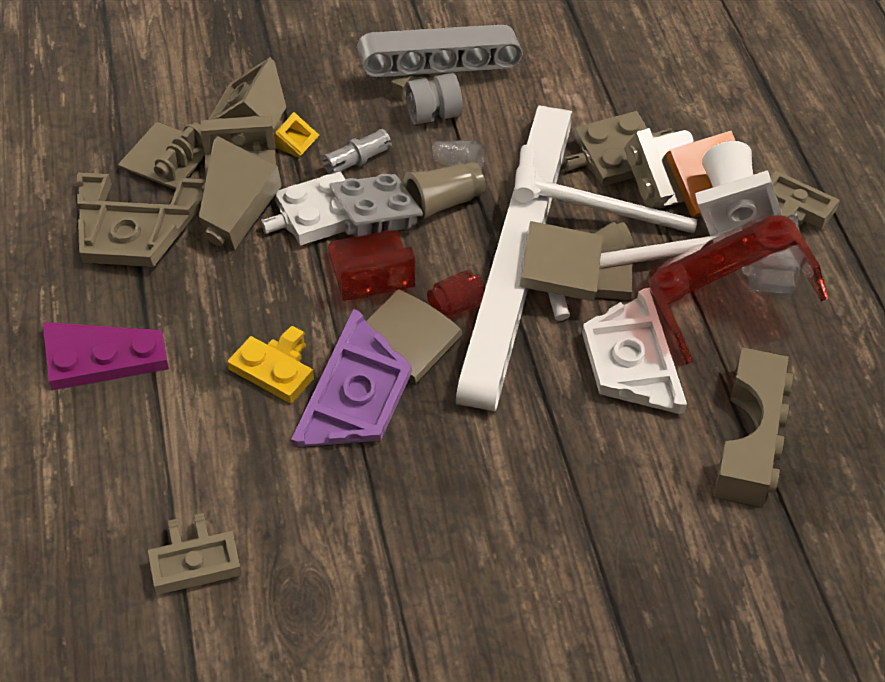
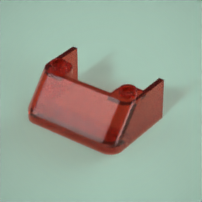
M774 214L762 215L675 256L650 270L646 278L647 286L686 365L693 362V359L668 305L680 300L686 294L773 253L789 248L819 300L822 302L828 299L820 265L797 226L789 217Z

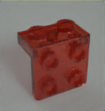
M395 230L330 242L328 245L329 256L343 301L415 287V256L412 247L404 248L400 235Z

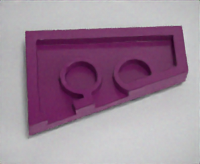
M43 322L48 378L52 391L169 369L162 330Z

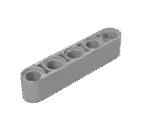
M508 25L372 32L362 36L357 43V50L363 69L371 77L506 69L517 65L523 56L516 35Z

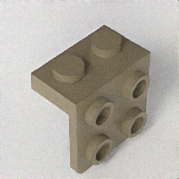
M271 115L201 120L206 178L213 142L217 136L276 165Z
M650 129L636 132L624 147L627 160L632 168L640 195L646 207L658 210L685 202L665 154L670 149L694 142L690 132L683 130L653 138Z

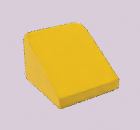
M293 112L274 133L275 148L300 158L319 134Z

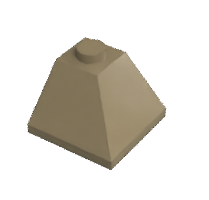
M269 57L230 82L208 120L271 115L273 132L275 133L282 124L280 118L286 109L275 61Z

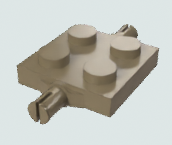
M637 111L575 127L573 137L580 148V153L563 157V166L566 168V171L583 166L587 167L595 175L601 187L635 178L627 160L624 147L636 132L648 128ZM672 128L655 133L651 132L653 138L674 133Z

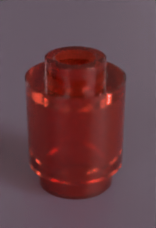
M465 270L435 283L433 289L427 291V299L430 306L447 318H451L480 305L485 292V286L478 274L473 275L471 271Z

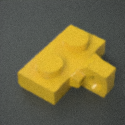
M291 326L281 335L279 342L272 339L268 345L250 336L227 361L228 370L290 404L298 398L314 379L313 369L300 363L302 359L300 352L306 347V343H304L305 332L294 326Z

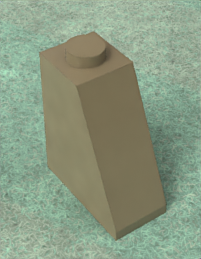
M219 136L216 137L213 142L199 213L204 236L211 243L217 246L224 244L236 250L282 186L278 166Z

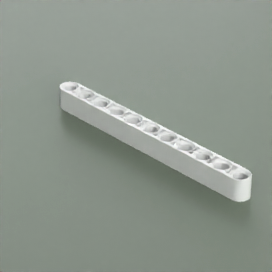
M540 105L537 108L527 144L532 145L535 149L534 169L542 181L557 183L571 128L573 112L570 110ZM513 191L460 375L456 404L496 411L529 289L519 287L527 230L530 221L546 224L552 202L550 197L539 195L528 203H521L515 199Z

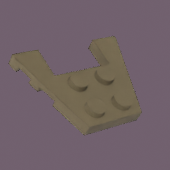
M78 172L77 184L79 186V194H77L80 209V219H78L79 253L83 263L154 267L201 208L206 179L180 178L171 204L165 205L106 201L112 185L109 174Z

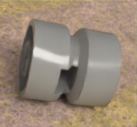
M454 73L435 76L432 82H429L426 78L406 82V102L414 125L432 122L437 115L441 119L462 116V94Z

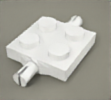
M339 171L278 190L275 194V201L280 209V214L267 219H261V225L265 234L286 228L294 234L301 246L344 232L345 221L350 220V217L329 186V183L344 181L345 178Z

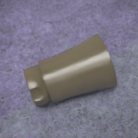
M476 162L458 163L427 171L407 172L403 180L404 187L423 212L422 216H417L419 221L452 206L471 201L473 197L480 196L482 192H485L486 188L481 167Z

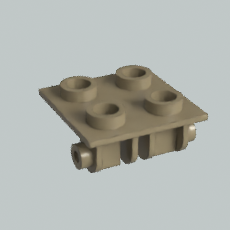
M156 122L120 161L118 167L176 190L179 179L188 178L205 158L201 125L198 123L187 124L183 132Z

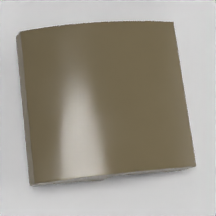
M397 290L366 321L376 333H381L389 342V346L394 352L400 353L411 365L412 373L409 380L417 383L462 336V330L445 315L420 299L401 290Z

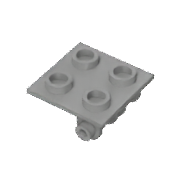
M380 174L377 177L363 179L349 178L341 182L329 183L331 190L350 217V220L345 221V231L348 235L353 234L354 237L369 235L372 231L374 234H380L382 229L385 233L402 229L407 230L411 228V225L417 223V216L423 215L422 210L396 174Z

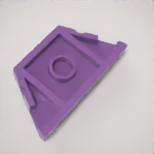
M353 309L291 439L294 446L308 447L380 441L383 438L410 378L412 367L400 353L394 352L389 346V342L380 332L376 333L358 310Z

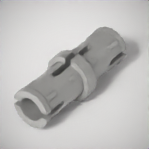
M379 129L377 132L359 140L353 138L347 142L346 146L324 154L322 162H329L323 164V167L328 174H333L353 165L361 166L367 162L368 158L390 150L392 144L390 142L385 144L384 142L391 139L384 129Z

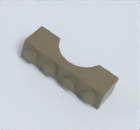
M741 348L730 401L740 406L750 415L756 430L747 437L725 441L718 468L714 497L763 508L767 493L775 494L780 469L773 468L774 459L780 460L784 445V436L777 435L778 427H785L789 405L783 404L782 400L783 396L789 397L793 381V374L787 373L788 356Z

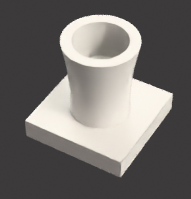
M739 141L723 142L710 148L704 154L702 166L713 188L697 192L695 195L710 236L722 234L725 241L785 223L768 170L753 175L752 151L747 144Z

